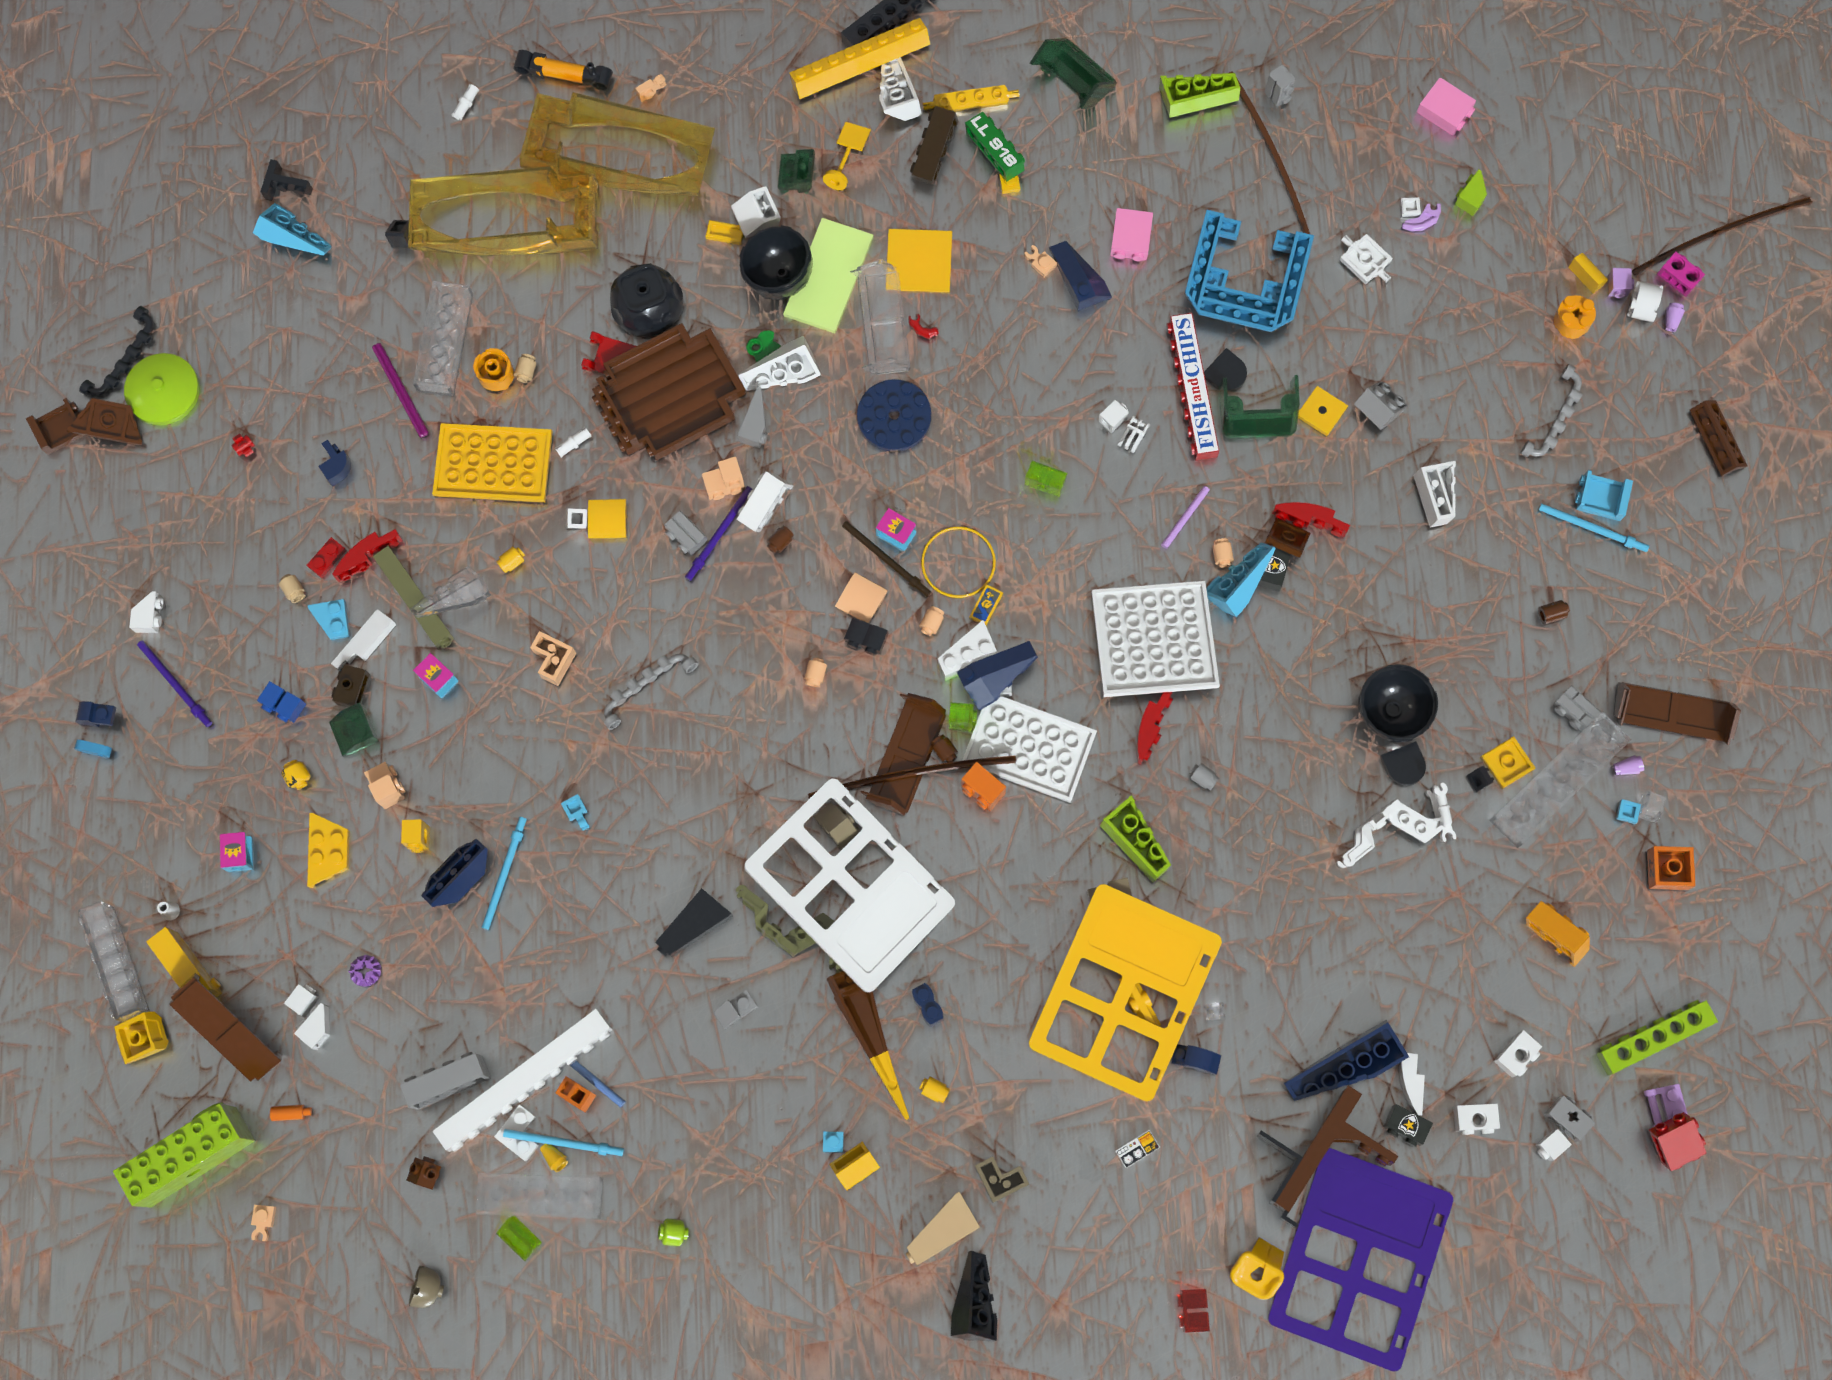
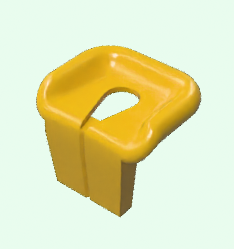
M1259 1237L1252 1250L1242 1253L1230 1271L1232 1282L1259 1299L1272 1298L1284 1280V1273L1281 1270L1284 1251ZM1260 1266L1264 1269L1262 1279L1255 1280L1251 1277V1272Z

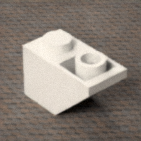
M152 591L131 609L129 628L136 633H158L159 627L162 624L160 611L164 605L162 596L156 591Z
M323 1003L317 1004L311 1009L310 1016L297 1025V1031L294 1033L311 1049L318 1050L330 1036L329 1007Z

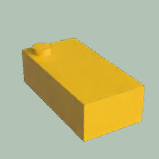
M164 927L146 941L179 988L196 973L200 976L199 982L216 998L222 994L219 989L221 987L220 983L216 978L210 977L178 932Z

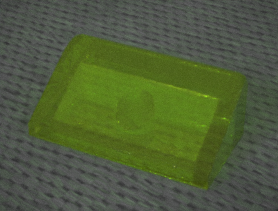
M514 1215L507 1219L496 1233L524 1261L542 1243Z

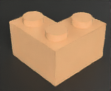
M736 456L719 461V469L702 473L710 500H720L728 494L736 495L745 489Z
M539 631L530 647L534 654L545 659L538 674L542 679L559 686L576 652L573 647Z
M383 762L364 772L370 783L368 787L375 801L384 809L406 799L404 795L406 790L401 781L399 782L395 777L398 774L393 765L390 766Z

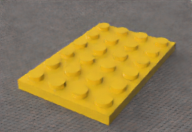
M441 423L433 496L545 503L552 429Z

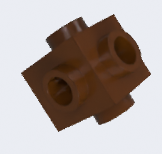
M424 1156L422 1160L415 1157L409 1168L406 1181L433 1190L435 1182L439 1177L441 1166L434 1164L435 1160Z

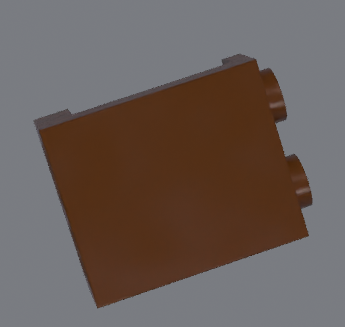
M67 398L63 399L64 405L37 419L33 415L26 418L40 448L47 455L85 436L67 432V428L75 421L78 416L77 412L80 411L74 401L70 402Z

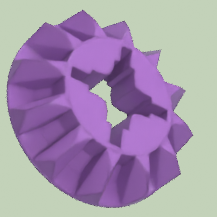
M363 955L356 957L351 963L349 970L351 980L363 987L374 984L381 974L380 963L373 956ZM364 965H366V968L373 970L366 972L365 979L363 973L357 971L363 969Z

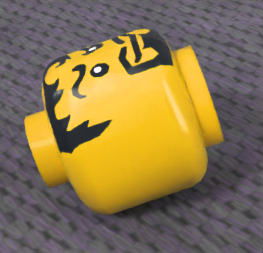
M292 760L283 766L284 769L281 774L289 788L296 787L299 790L308 785L307 781L311 775L304 762Z

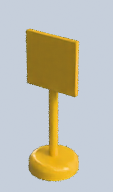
M845 121L837 144L847 148L838 170H828L823 176V182L828 187L834 190H844L846 188L848 180L842 173V169L852 148L863 151L871 129Z

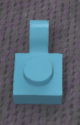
M578 794L561 803L570 821L576 819L583 831L589 828L583 816L588 811Z

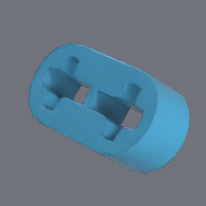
M78 739L74 747L77 751L110 758L112 752L111 747Z

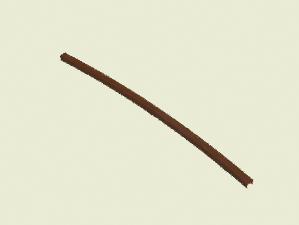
M1238 80L1240 97L1250 112L1275 161L1295 209L1302 232L1310 234L1295 190L1277 149L1254 105Z
M1807 197L1731 222L1654 257L1634 268L1632 273L1637 275L1671 257L1675 252L1679 253L1729 230L1780 212L1811 204L1813 201H1811V197Z
M1016 756L990 757L935 764L872 776L842 785L847 790L909 776L972 767L976 762L981 766L1016 763ZM817 791L809 793L808 798L810 799Z

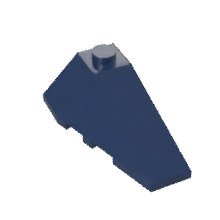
M1067 241L1049 247L1078 311L1112 298L1105 281Z
M1027 641L973 662L959 670L957 674L965 690L980 711L997 701L1002 691L1006 687L1009 688L1013 684L1012 681L1019 674H1022L1038 656L1031 642Z

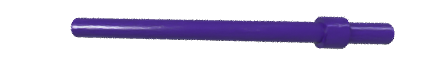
M747 486L699 557L694 559L692 567L685 576L687 580L691 581L698 570L703 568L705 565L704 561L733 521L739 509L746 502L749 493L753 490L751 487Z
M143 640L138 642L137 646L190 707V712L195 718H199L206 727L211 726L212 721L204 713L205 710L202 706L196 704Z

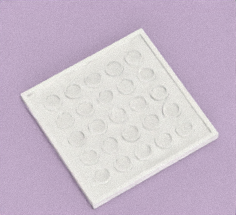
M1205 581L1095 589L1091 591L1103 697L1219 688V676Z

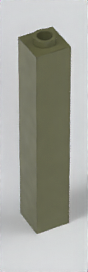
M387 546L375 554L373 558L438 650L449 646L451 641L454 640L453 636L391 548Z

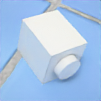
M1114 400L1099 415V422L1113 433L1128 418V409L1123 403H1118Z
M565 509V528H586L587 509Z
M298 984L284 1004L297 1014L305 1017L319 997L314 994L316 990L306 984L304 987Z
M1554 1129L1535 1146L1539 1149L1537 1151L1544 1160L1553 1161L1572 1144L1559 1129Z

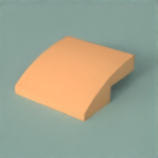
M855 572L835 607L870 624L888 590Z

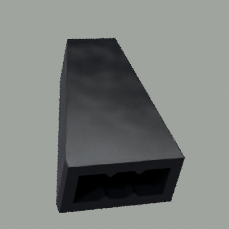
M701 888L655 942L659 946L657 950L665 957L667 954L674 957L730 920L733 915Z

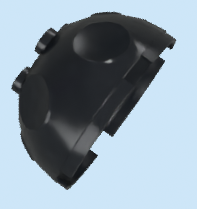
M1394 664L1375 671L1366 680L1359 695L1358 707L1366 726L1375 735L1390 742H1408L1429 729L1437 714L1438 697L1430 683V679L1424 673L1411 666Z

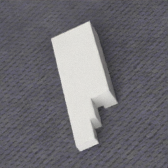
M377 609L331 664L340 670L346 662L351 664L357 656L366 661L396 626V623Z

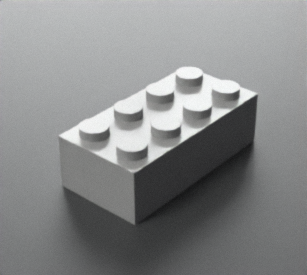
M468 1052L461 1055L460 1060L455 1062L454 1060L446 1061L442 1064L443 1067L436 1070L435 1068L425 1070L423 1072L424 1075L420 1077L411 1076L405 1079V1083L401 1084L400 1087L408 1108L421 1109L491 1079L483 1056Z

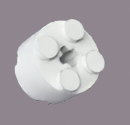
M1637 281L1632 293V302L1627 316L1654 322L1657 315L1655 311H1657L1660 305L1663 286Z

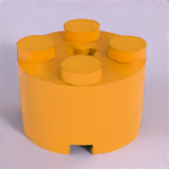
M1567 296L1561 302L1554 315L1555 328L1559 330L1562 336L1571 339L1579 338L1586 334L1596 317L1594 302L1583 296Z
M489 348L475 358L473 369L480 384L485 389L490 391L508 389L514 379V368L509 357L502 350Z

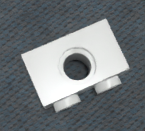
M1523 1030L1512 1039L1494 1062L1510 1077L1513 1078L1517 1075L1520 1077L1528 1069L1526 1067L1530 1060L1534 1062L1541 1054L1539 1050L1542 1046ZM1517 1050L1523 1053L1522 1061L1518 1060L1515 1056Z
M1498 1104L1460 1105L1453 1107L1455 1131H1462V1135L1474 1134V1130H1482V1134L1494 1133V1129L1500 1128ZM1474 1114L1479 1115L1481 1118L1479 1125L1474 1124L1472 1120Z

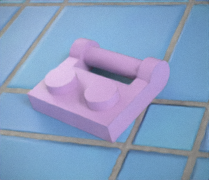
M1679 1084L1643 1091L1645 1097L1648 1098L1655 1125L1662 1122L1655 1095L1659 1094L1666 1121L1673 1118L1676 1114L1683 1112L1687 1114Z

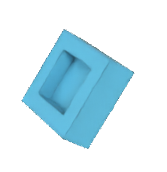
M1621 799L1616 819L1636 824L1641 804Z
M823 1131V1152L843 1153L844 1132Z

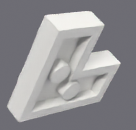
M519 1105L494 1137L527 1162L539 1145L531 1141L503 1137L504 1129L525 1132L536 1117Z

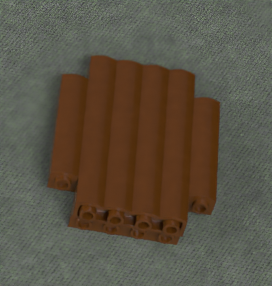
M683 323L603 363L606 369L603 373L608 381L605 382L602 375L596 378L598 385L592 389L594 393L592 399L596 406H601L603 411L600 413L604 421H609L611 424L608 428L613 437H618L619 442L617 444L621 452L625 451L627 455H630L646 447L650 458L654 456L656 461L734 421V413L728 404L746 395L742 382L711 328L690 338Z

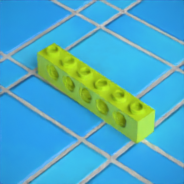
M1695 1000L1687 1004L1688 1009L1682 1011L1679 1008L1671 1012L1670 1015L1672 1017L1666 1020L1664 1017L1653 1021L1654 1025L1649 1028L1645 1025L1636 1029L1635 1032L1637 1034L1631 1037L1629 1034L1618 1038L1619 1043L1612 1045L1610 1042L1600 1047L1601 1052L1596 1055L1607 1075L1614 1074L1717 1023L1718 1020L1707 1000L1703 1002ZM1688 1014L1694 1017L1693 1024L1688 1021ZM1671 1022L1677 1026L1676 1033L1670 1029ZM1653 1031L1658 1032L1660 1036L1659 1041L1654 1040L1652 1036ZM1636 1039L1642 1043L1641 1050L1635 1046ZM1619 1048L1625 1052L1623 1059L1617 1054Z

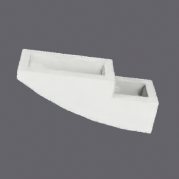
M1407 1053L1409 1058L1398 1064L1400 1083L1410 1110L1422 1116L1425 1075L1417 1074L1418 1054Z

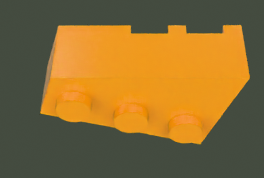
M1540 901L1526 917V925L1545 942L1548 940L1557 947L1555 951L1559 954L1565 953L1572 960L1570 964L1575 967L1590 950L1589 933L1584 928H1578L1572 924V920L1566 915L1561 916L1557 913V910L1551 904H1545Z

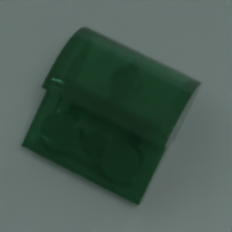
M814 149L796 150V153L781 154L778 178L779 190H798L799 193H804L812 188L815 161Z

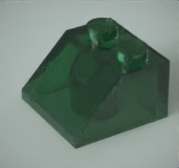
M361 703L343 709L329 722L343 757L379 742L367 710Z

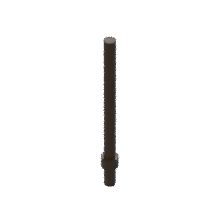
M848 521L843 523L842 527L908 581V585L913 589H917L926 597L931 594V591L921 583L918 577L912 576Z

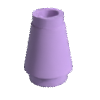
M1669 303V306L1666 307L1665 330L1670 332L1677 331L1685 312L1684 305Z
M1633 755L1613 764L1615 775L1640 774L1641 771H1644L1641 756Z

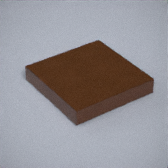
M1276 518L1265 543L1300 558L1311 533Z

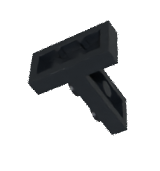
M270 159L260 191L265 200H273L276 188L283 192L288 190L298 195H311L313 188L309 181L281 175L282 167L279 162Z

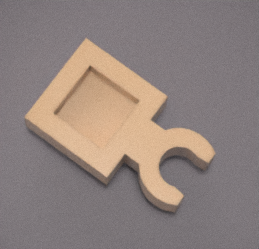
M659 74L654 80L649 79L635 89L638 98L643 102L652 98L657 89H661L667 84L663 75Z
M1032 245L1031 250L1034 254L1030 255L1028 252H1025L1024 257L1029 261H1033L1031 267L1045 278L1057 266V262L1045 251L1039 254L1037 247Z
M254 1204L251 1225H255L256 1229L252 1232V1240H257L259 1233L263 1234L262 1241L268 1240L269 1233L267 1227H273L276 1207Z

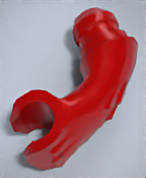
M916 314V320H912L911 316H909V325L918 335L930 339L939 334L937 327H922L919 314Z

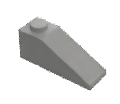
M757 386L737 435L739 442L758 449L761 448L762 444L766 443L768 437L763 393L759 386Z

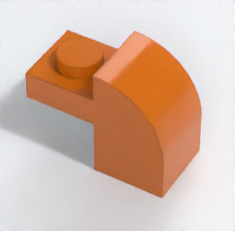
M565 1076L555 1094L585 1113L597 1096Z

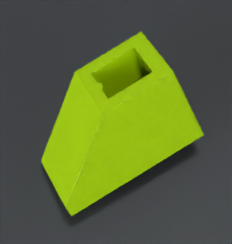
M1479 169L1475 175L1471 174L1465 182L1467 186L1465 188L1461 187L1455 196L1458 198L1455 205L1474 216L1487 196L1482 171Z

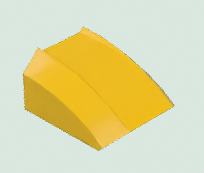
M155 1011L143 1012L114 1027L124 1064L132 1063L166 1049L169 1042L162 1024V1018Z

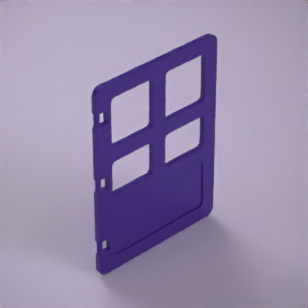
M1329 1148L1316 1168L1298 1223L1299 1225L1297 1226L1283 1269L1284 1280L1275 1293L1268 1314L1269 1323L1277 1328L1394 1372L1400 1370L1441 1243L1444 1228L1452 1208L1453 1196L1451 1193ZM1437 1213L1443 1215L1440 1227L1433 1224ZM1315 1225L1356 1241L1355 1251L1347 1271L1305 1255V1250ZM1373 1247L1412 1261L1415 1264L1406 1293L1396 1291L1363 1277L1365 1266ZM1301 1270L1339 1284L1342 1287L1328 1330L1286 1315V1308L1298 1272ZM1417 1274L1424 1276L1421 1287L1414 1285ZM1359 1292L1400 1308V1315L1389 1349L1385 1353L1347 1339L1344 1336L1356 1295ZM1398 1335L1405 1337L1401 1349L1395 1347Z

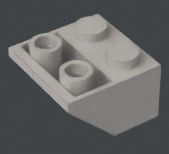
M1382 381L1367 388L1354 403L1380 430L1388 426L1408 407L1405 404V400L1401 396L1396 395L1389 384Z

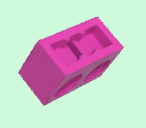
M1677 252L1670 257L1657 273L1658 276L1685 297L1705 275L1698 266H1694L1684 255Z

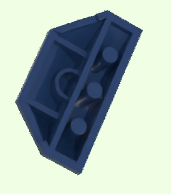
M477 839L458 847L430 876L425 891L421 896L432 907L458 902L485 874L488 849Z

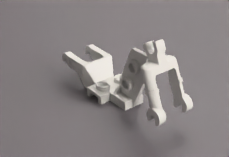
M1439 783V787L1433 785L1431 787L1433 793L1430 790L1425 791L1426 796L1431 800L1432 812L1435 815L1434 819L1424 817L1400 803L1398 799L1393 800L1356 828L1354 846L1341 856L1342 863L1337 861V866L1340 868L1353 866L1356 861L1375 847L1372 831L1383 827L1387 823L1386 819L1392 825L1423 843L1429 841L1439 832H1441V842H1446V833L1450 834L1451 840H1455L1456 834L1451 826L1450 805H1448L1446 797L1448 791L1446 784Z

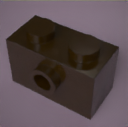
M344 664L343 668L338 672L337 679L339 681L337 687H334L332 691V701L337 705L359 710L370 674L365 669Z

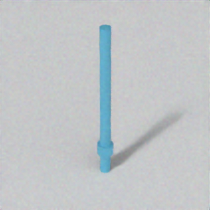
M1542 503L1539 507V511L1621 542L1628 548L1634 547L1644 552H1647L1650 545L1639 542L1632 536H1624Z
M519 817L515 831H512L510 837L512 840L481 927L483 929L489 930L516 849L519 842L522 841L524 835L522 832L527 820L524 817Z
M504 1129L503 1137L593 1151L605 1156L607 1154L623 1156L624 1148L608 1146V1143L600 1142V1144L509 1129Z

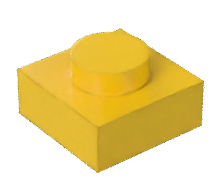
M999 174L1002 194L1020 191L1018 175L1006 182L1001 174Z

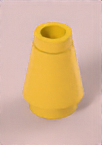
M544 1144L540 1148L551 1170L559 1172L568 1164L567 1156L553 1145Z

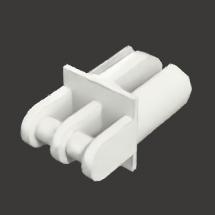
M1133 415L1118 446L1121 447L1128 434H1130L1124 449L1128 450L1136 437L1137 440L1131 449V452L1134 453L1141 440H1143L1150 423L1146 424L1142 419L1138 420Z

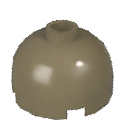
M419 1265L410 1293L409 1306L426 1308L434 1304L437 1297L441 1298L444 1285H440L441 1278L435 1270Z

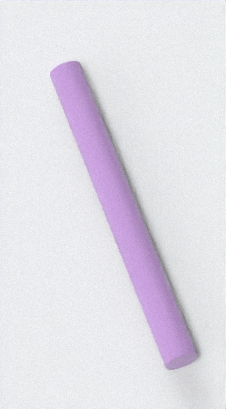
M1202 487L1161 543L1162 547L1166 549L1169 547L1210 491L1208 487Z

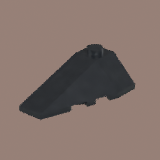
M974 1251L968 1252L951 1315L952 1337L963 1340L997 1341L996 1313L993 1314L991 1301H994L993 1294L989 1293L988 1282L990 1281L986 1255Z

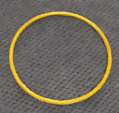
M950 527L936 533L927 542L921 558L922 571L929 585L937 592L953 598L969 597L984 589L986 584L992 579L996 565L995 553L989 541L981 533L967 527ZM962 529L971 531L979 535L991 550L993 558L991 574L985 584L972 593L965 595L945 593L931 583L925 572L924 557L929 544L938 535L949 530Z

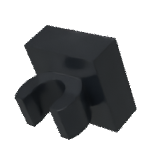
M1481 766L1467 775L1476 792L1493 783L1494 778L1490 777L1487 772L1489 769L1485 768V766Z

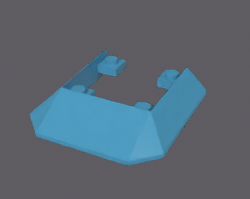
M1206 210L1185 295L1198 315L1272 332L1292 321L1314 235L1296 231V234L1277 230L1272 249L1290 254L1283 283L1265 279L1261 296L1226 288L1225 284L1229 270L1211 266L1218 237L1237 241L1241 221L1226 218L1223 213Z

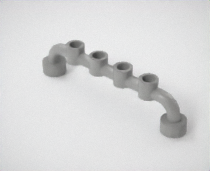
M1568 364L1561 374V377L1566 380L1572 378L1574 386L1568 393L1567 399L1561 407L1556 420L1553 422L1550 432L1544 439L1542 447L1535 449V444L1527 441L1520 452L1525 457L1529 455L1535 457L1546 454L1549 448L1554 449L1558 443V439L1555 436L1557 433L1561 434L1567 425L1563 422L1565 417H1571L1575 410L1571 407L1573 402L1578 403L1583 395L1580 392L1582 381L1579 374L1574 371V366Z
M675 654L670 658L666 656L659 658L657 661L658 667L653 670L651 667H647L641 673L643 678L638 681L633 678L626 683L628 689L623 692L616 690L611 694L612 700L604 709V716L606 718L604 724L606 727L612 730L621 723V719L617 714L612 715L613 708L622 705L632 694L638 693L647 683L656 680L657 676L662 672L671 669L673 664L678 661L683 662L682 668L686 673H690L697 668L698 662L694 657L689 658L683 654Z

